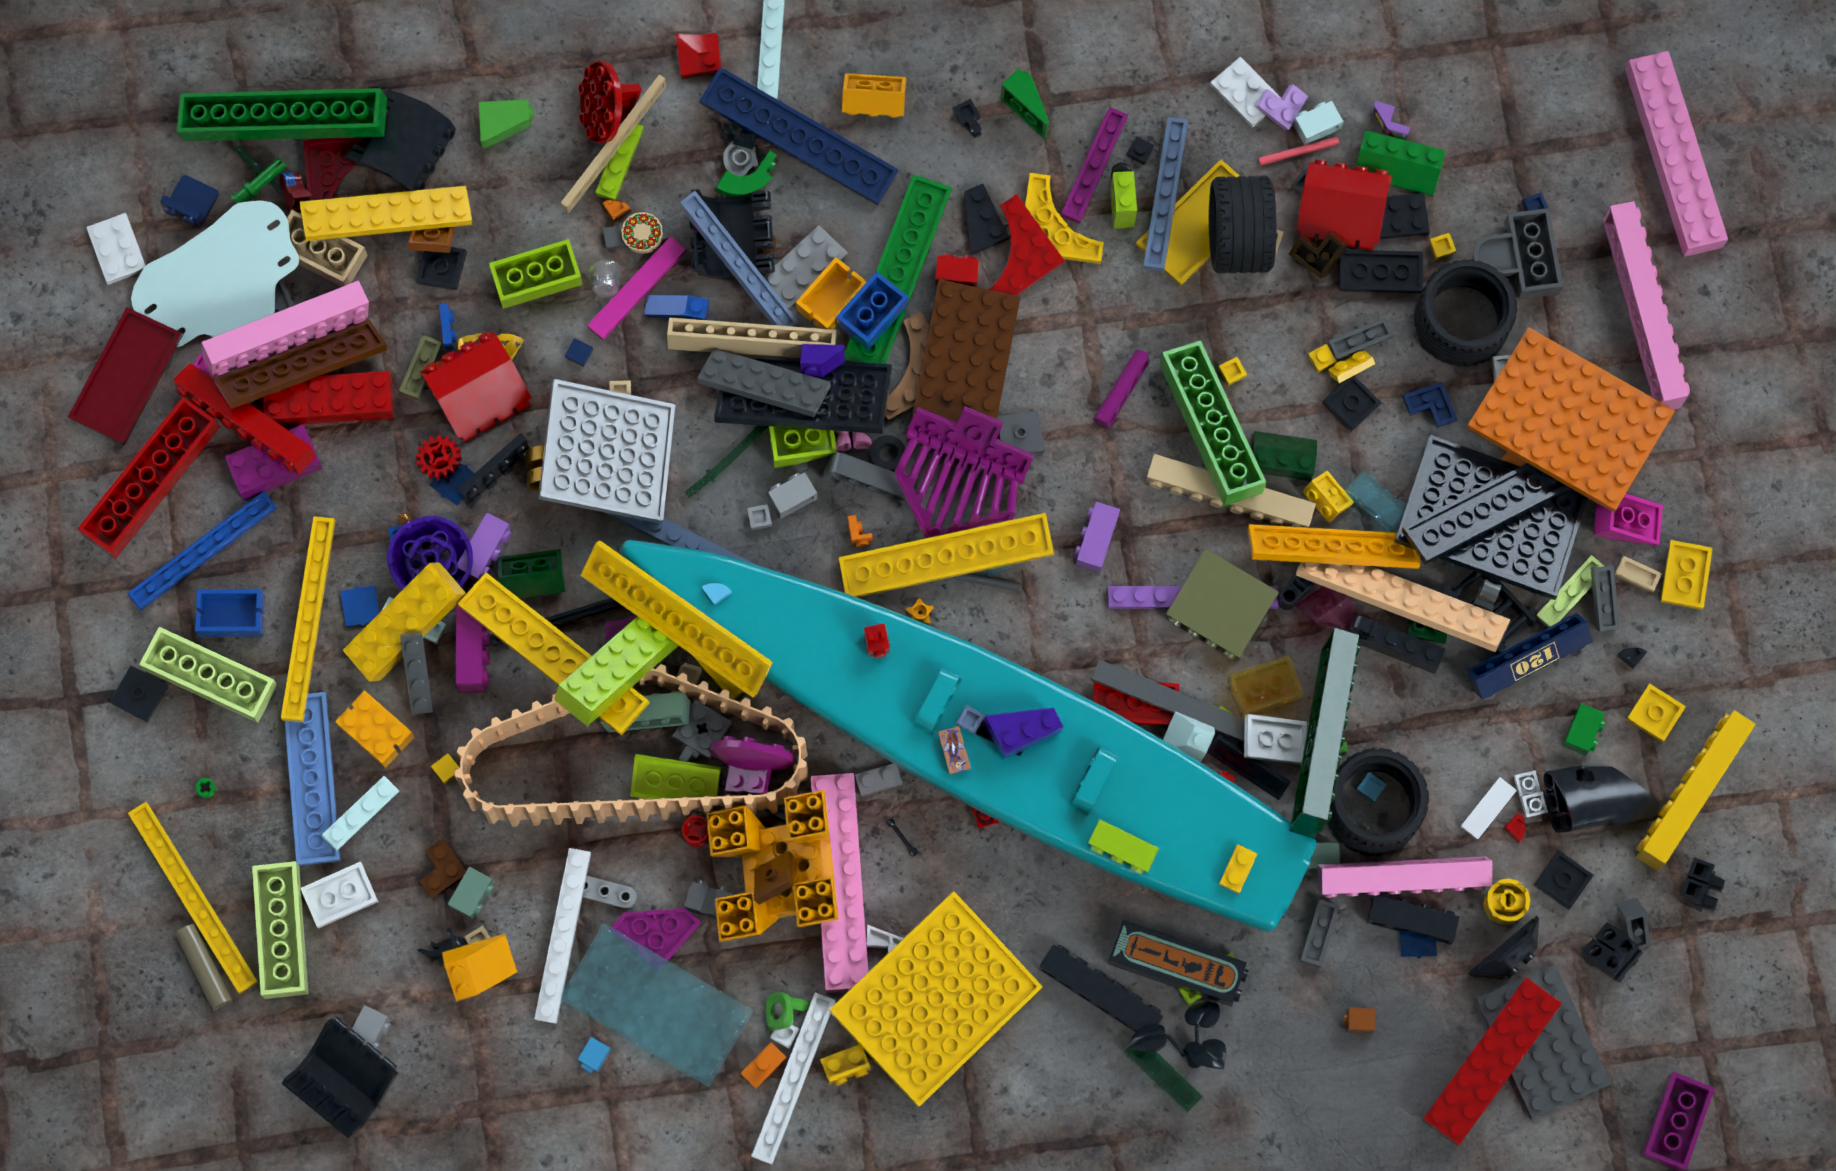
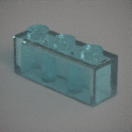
M1362 471L1346 489V493L1356 505L1387 531L1395 533L1399 528L1407 503L1395 498L1393 492L1388 487H1382L1377 483V479L1371 473Z

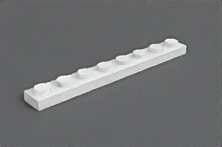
M569 848L535 1020L557 1024L591 852L572 848Z
M815 992L754 1148L753 1158L771 1165L773 1164L831 1015L828 1010L835 1004L836 1000Z

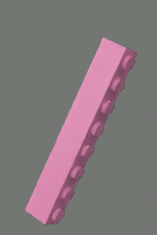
M1486 856L1317 865L1318 891L1324 894V897H1337V894L1343 893L1346 896H1358V893L1367 892V895H1379L1380 892L1388 891V894H1400L1404 890H1409L1410 893H1421L1425 889H1430L1431 892H1443L1445 888H1451L1452 891H1464L1465 887H1472L1474 890H1485L1486 886H1492V860Z

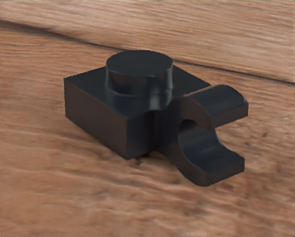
M969 99L954 106L953 112L961 126L968 125L974 138L982 135V129L976 121L980 119V114L972 100Z
M730 123L723 124L722 129L727 130L729 133L722 132L721 139L731 140L733 145L753 150L758 139L756 135L740 127L736 130Z

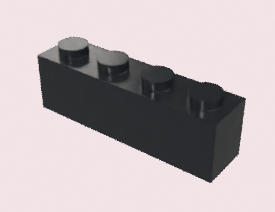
M1384 893L1375 895L1372 898L1367 920L1368 924L1449 945L1454 942L1460 917L1456 916L1455 912L1445 909L1442 912L1433 910L1434 907L1427 904H1421V906L1413 905V902L1407 899L1394 900L1391 899L1392 896Z

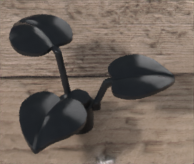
M1200 1002L1186 1010L1184 1016L1186 1023L1195 1026V1042L1186 1044L1184 1050L1169 1034H1165V1027L1160 1024L1143 1026L1136 1031L1129 1043L1130 1049H1137L1142 1052H1156L1166 1045V1039H1168L1180 1052L1181 1057H1186L1189 1067L1225 1068L1226 1046L1224 1042L1218 1039H1207L1202 1044L1199 1042L1200 1026L1211 1028L1219 1020L1220 1008L1216 1002Z

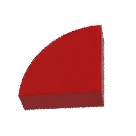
M1520 812L1504 826V829L1517 843L1523 839L1525 834V821Z

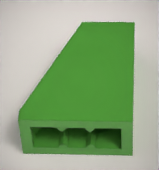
M529 99L479 102L482 148H488L531 126V119H534L535 116L534 106H530Z

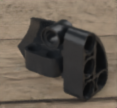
M1579 765L1546 771L1544 773L1543 779L1551 824L1557 833L1655 817L1661 805L1635 781L1612 766Z

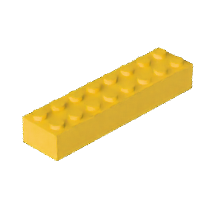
M1735 710L1730 714L1726 713L1715 726V729L1718 731H1714L1703 745L1706 749L1703 748L1692 762L1695 766L1692 765L1683 775L1681 780L1684 783H1680L1670 795V798L1673 800H1669L1658 814L1661 818L1658 817L1647 831L1650 835H1646L1637 846L1636 850L1639 851L1636 855L1637 859L1655 871H1658L1666 864L1756 724Z

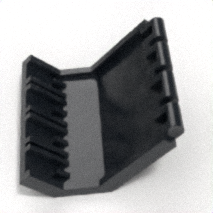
M336 1016L325 1023L309 1054L294 1071L284 1078L281 1084L344 1136L349 1138L363 1126L381 1104L398 1072L395 1070L397 1068L395 1063L386 1056L381 1059L382 1053L369 1042L364 1045L365 1039L353 1029L347 1031L348 1025Z

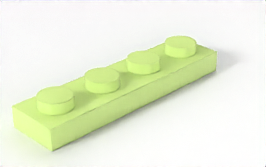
M1591 555L1559 590L1556 600L1551 599L1535 617L1547 628L1560 622L1592 587L1591 568L1603 567L1604 565Z

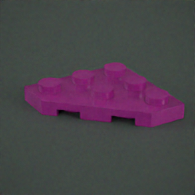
M686 908L624 912L611 926L610 931L659 972L702 922Z

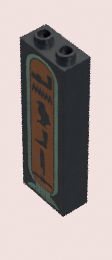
M1122 920L1108 965L1230 1007L1233 1006L1234 1001H1239L1242 990L1238 989L1240 982L1246 981L1249 972L1248 969H1245L1247 962Z

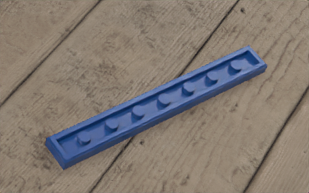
M262 491L127 594L142 611L276 510V505L265 491Z

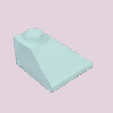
M1175 711L1163 740L1201 763L1215 735V728Z

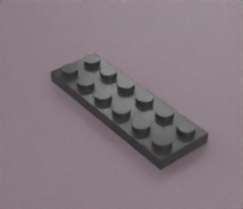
M715 348L697 377L698 384L811 417H815L830 389V381Z

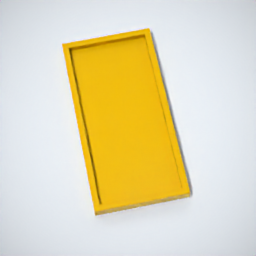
M1223 160L1218 161L1175 204L1164 272L1179 286L1188 280L1210 258L1209 193L1211 182L1216 177L1239 176ZM1149 230L1135 244L1144 254L1146 253Z

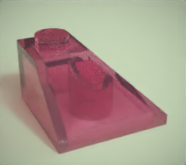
M1325 586L1296 605L1298 610L1321 626L1343 629L1352 623L1354 616H1359L1352 599L1348 595Z

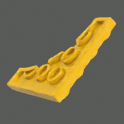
M1030 173L1025 206L1063 259L1101 264L1104 242L1090 239L1070 229L1053 205L1050 192V175Z

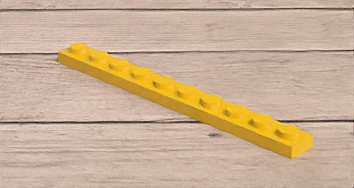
M313 516L281 714L282 721L304 722L336 522L335 518Z
M147 801L128 812L238 993L241 994L257 984L256 977Z

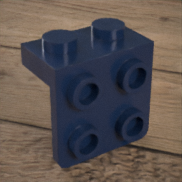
M183 175L170 197L163 195L160 203L166 214L173 217L177 216L187 224L201 227L219 196V192L213 187Z

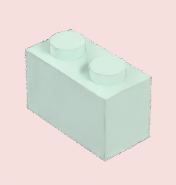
M1332 101L1319 103L1309 112L1307 110L1300 112L1294 121V127L1304 145L1340 130L1343 124V120Z

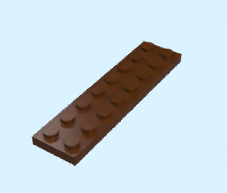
M366 320L216 376L214 381L230 408L233 409L387 350V346L372 322Z

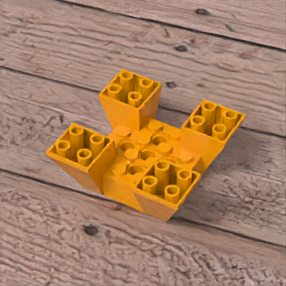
M825 790L785 797L787 825L767 829L747 806L706 813L710 855L715 857L742 858L746 893L715 899L719 942L760 935L779 918L796 915L797 927L839 920ZM790 851L794 855V886L758 905L754 901V870Z

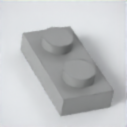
M894 763L855 774L861 796L902 785L898 767Z

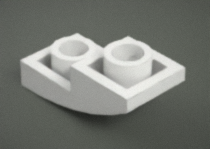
M1536 770L1513 775L1526 817L1547 813L1544 795L1540 790Z

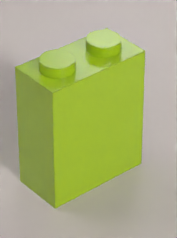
M1134 171L1113 172L1110 188L1113 229L1134 228L1137 214Z

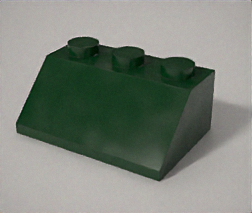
M1254 432L1252 452L1262 474L1312 481L1317 457V440Z
M561 549L499 557V583L518 598H535L539 595H557L565 592Z

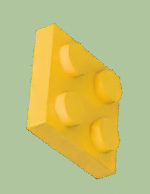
M1649 683L1626 720L1663 743L1686 706Z

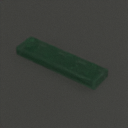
M1129 1046L1125 1049L1124 1053L1187 1113L1203 1097L1157 1052H1142L1137 1049H1130Z

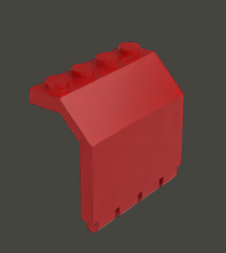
M1320 159L1310 162L1304 183L1297 230L1301 231L1300 237L1306 236L1314 241L1315 234H1319L1318 242H1323L1329 233L1335 232L1350 243L1348 247L1355 248L1356 240H1359V249L1374 251L1375 243L1379 244L1386 200L1393 175H1389L1388 170L1376 169V172L1368 171V167L1356 166L1355 169L1347 168L1348 164L1335 162V166L1327 165L1326 160Z
M493 331L481 334L478 337L479 339L472 343L467 342L463 344L456 352H449L443 355L441 360L425 365L423 370L420 371L422 378L437 399L457 438L462 437L465 443L478 436L475 429L479 428L480 432L484 433L496 426L493 419L497 418L499 423H502L515 415L512 411L513 408L520 413L531 406L529 399L532 397L512 359Z

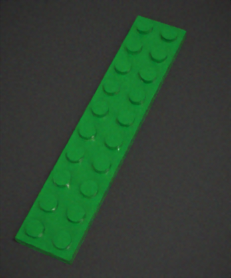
M914 174L876 270L909 297V302L952 192V187ZM907 307L869 350L865 349L851 337L845 351V361L886 364Z

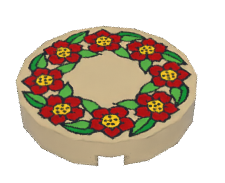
M646 212L635 213L629 216L621 229L622 240L631 251L640 254L653 251V249L661 244L663 238L660 221L654 215Z

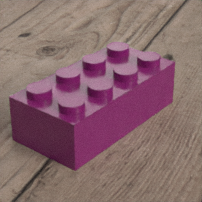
M304 424L289 431L309 444L316 458L299 475L294 471H287L281 465V462L271 460L262 449L259 451L253 445L225 456L244 501L257 496L262 491L267 492L323 469Z
M457 604L456 685L460 693H486V686H490V674L486 669V666L490 665V654L485 645H489L490 633Z
M1676 1072L1669 1074L1640 1157L1675 1171H1686L1715 1088Z

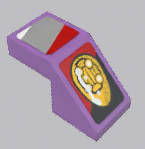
M1375 101L1372 114L1384 135L1406 140L1410 127L1391 122L1395 107Z

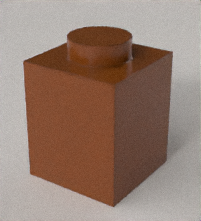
M1348 1008L1347 1013H1343V1026H1346V1032L1372 1034L1375 1031V1009Z

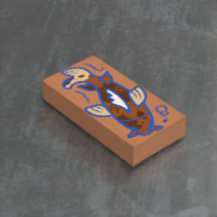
M960 727L938 732L949 773L953 774L971 769Z

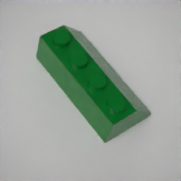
M1365 130L1356 166L1368 167V171L1376 172V169L1388 170V174L1393 175L1390 186L1434 196L1446 150Z

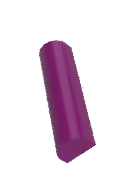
M1136 349L1093 418L1101 427L1108 430L1150 363L1148 353Z

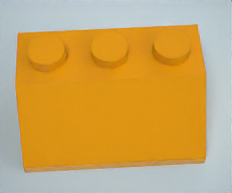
M845 73L842 112L849 115H857L858 113L869 116L887 115L892 118L904 116L906 77Z

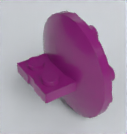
M724 736L723 740L712 742L709 750L710 754L729 765L725 791L728 793H750L754 795L767 794L771 773L794 767L796 758L793 756L794 752L784 750L782 745L772 744V746L755 743L756 739L743 737L741 741L731 736Z

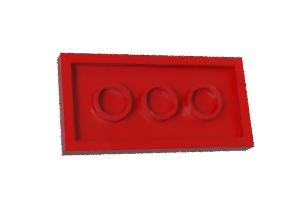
M1096 682L1093 683V702L1137 725L1169 726L1174 714ZM1156 682L1179 692V683Z

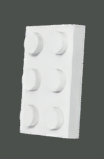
M1241 57L1210 83V86L1251 128L1266 117L1265 114L1255 107L1264 90L1269 89L1281 99Z
M126 213L86 227L108 285L142 272L146 265Z
M1252 714L1246 715L1244 758L1301 765L1307 734V721Z
M361 861L301 888L318 929L378 902Z

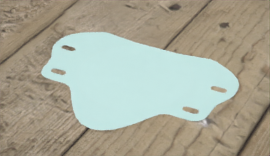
M250 201L234 205L213 225L175 251L144 267L134 285L131 296L134 311L175 330L184 327L186 332L183 334L177 347L185 345L198 335L206 334L216 337L274 314L276 284L280 279L295 270L299 263L298 254L290 240L289 224L285 214L278 206L266 201ZM275 220L280 221V225L271 231L267 229L268 225ZM289 256L290 261L284 266L279 267L278 262L284 257ZM152 304L157 305L156 310L150 314H145L144 311Z

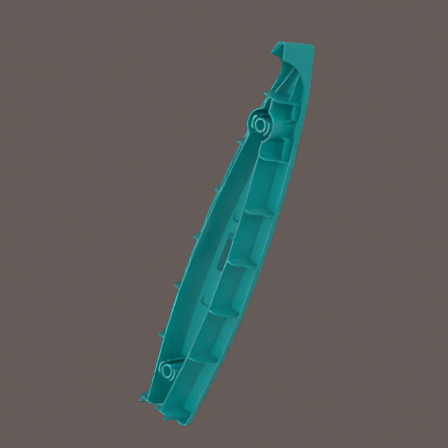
M627 540L622 544L620 555L771 660L773 664L765 678L768 682L837 729L910 774L1045 845L1180 902L1264 932L1275 930L1282 916L1285 915L1312 860L1311 857L1316 849L1315 838L1290 832L1291 821L1188 754L1115 712L976 644L846 593L712 552L636 540ZM709 583H719L728 587L732 594L714 606L702 590V586ZM885 623L890 653L880 659L868 657L863 633L864 627ZM966 705L985 716L1054 708L1064 726L1061 733L1023 750L1021 756L1015 754L1002 760L993 742L960 728L971 769L953 774L949 773L938 734L940 731L958 727L955 723ZM1099 820L1159 848L1148 872L1143 870L1142 874L1130 869L1131 864L1125 861L1119 864L1110 859L1111 854L1104 851L1101 855L1090 849L1092 845L1088 844ZM1237 844L1257 853L1239 894L1219 885Z

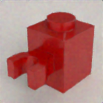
M885 623L864 627L863 633L868 657H874V659L886 657V654L890 653V645Z

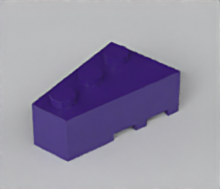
M1054 708L987 715L983 721L1002 760L1061 733L1064 727Z

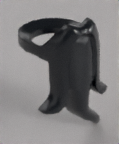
M450 927L446 929L449 939L440 943L431 941L432 947L436 950L417 949L418 952L428 958H440L438 962L441 967L444 963L442 952L465 946V940L454 935Z

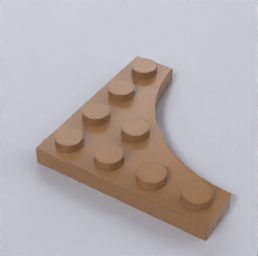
M922 312L903 321L910 342V360L902 381L888 395L885 415L888 422L912 410L914 407L929 330V324Z

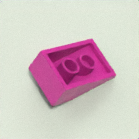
M1625 494L1614 513L1596 503L1594 535L1610 540L1658 546L1660 545L1663 505L1629 494Z

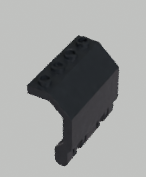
M385 88L383 93L387 97L386 109L388 110L386 112L384 137H357L368 145L364 148L353 144L351 146L352 150L348 151L345 159L359 167H368L391 177L404 186L406 191L423 190L429 175L433 174L436 163L444 155L447 144L453 139L456 128L450 119L429 104Z
M700 189L691 190V193L693 191L697 192L760 274L775 272L774 255H758L759 250L774 248L772 242V216L756 215V211L771 209L770 191L751 192L746 196L716 199L703 196ZM689 220L691 230L693 229V237H690L691 248L694 249V256L691 257L692 268L700 276L721 280L735 279L730 270Z

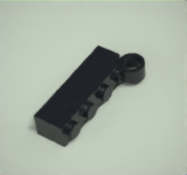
M1354 616L1350 629L1359 635L1358 644L1433 674L1437 671L1445 651L1442 647L1363 616Z

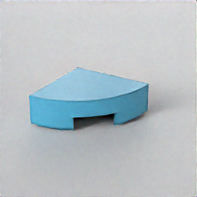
M709 583L702 586V590L714 606L732 594L728 587L719 583Z

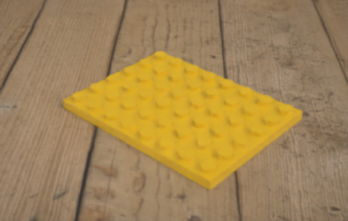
M953 891L828 1011L917 1107H920L1043 986Z

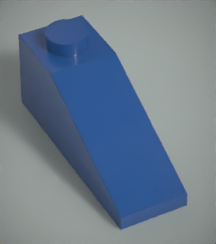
M648 295L644 316L669 320V318L707 320L710 308L709 299L688 295Z

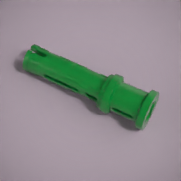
M278 157L250 183L245 182L243 184L244 187L236 194H231L230 197L236 204L249 202L253 197L256 198L258 196V191L282 170L287 168V165Z

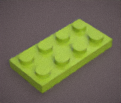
M636 754L630 797L643 799L717 797L721 767Z

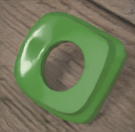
M786 992L771 994L766 1000L768 1029L775 1031L789 1028L793 1024V1009L799 1011L808 1010L810 1007L809 1000L793 998ZM779 1003L782 1006V1014L779 1019L775 1020L774 1005Z

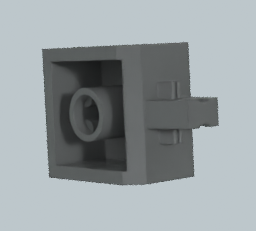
M695 700L690 707L689 724L679 725L672 735L673 740L681 744L680 749L683 750L679 761L689 762L692 757L697 759L698 756H701L710 762L714 757L709 752L710 744L714 741L723 740L724 736H728L733 728L732 722ZM706 728L707 733H704V732H703V733L700 735V734H699V729L702 730V729Z

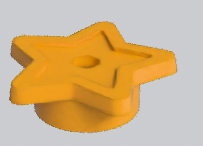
M918 598L916 604L906 608V611L912 615V619L929 624V613L934 607L924 604Z

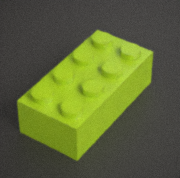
M569 239L489 263L503 309L583 285Z

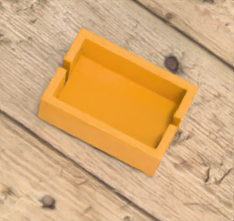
M835 257L795 302L796 311L810 322L813 319V324L817 328L833 330L837 326L836 316L867 281L854 271L851 273L850 280V268Z
M364 690L351 704L353 709L347 708L335 723L386 769L398 756L394 748L395 744L402 751L414 739V735Z

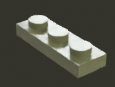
M425 335L422 336L399 389L400 394L416 400L420 399L426 385L420 371L423 370L425 365L436 362L443 346L441 341Z

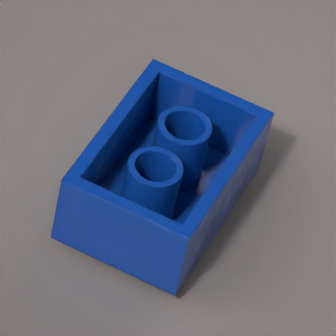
M876 271L836 316V325L865 349L869 350L908 306L909 297Z

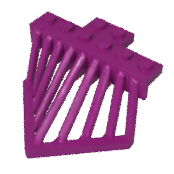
M964 406L956 423L917 407L907 429L906 438L910 440L896 466L894 474L925 539L1013 520L1016 511L1018 483L1023 485L1034 454L997 439L1003 426L1002 421ZM921 443L922 446L908 476L905 467L916 445ZM933 448L934 452L916 493L913 485L916 482L928 451ZM943 453H946V458L924 511L921 502L924 499ZM956 457L959 461L932 528L930 519ZM970 463L971 467L949 529L941 531L961 476L967 464ZM980 468H983L984 471L970 522L960 525L974 481ZM993 472L997 476L990 513L988 517L979 519ZM1007 478L1009 479L1007 511L998 513L1004 480Z

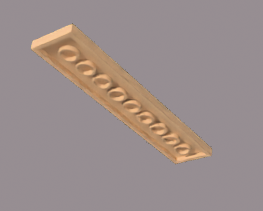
M1301 562L1296 572V576L1496 652L1510 622V619L1372 566Z

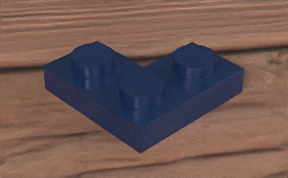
M1442 382L1402 396L1409 416L1429 410L1436 428L1457 421Z

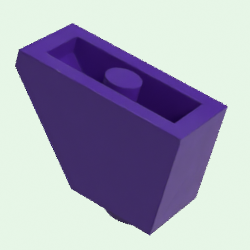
M802 344L800 361L802 374L812 377H824L845 362L844 345Z

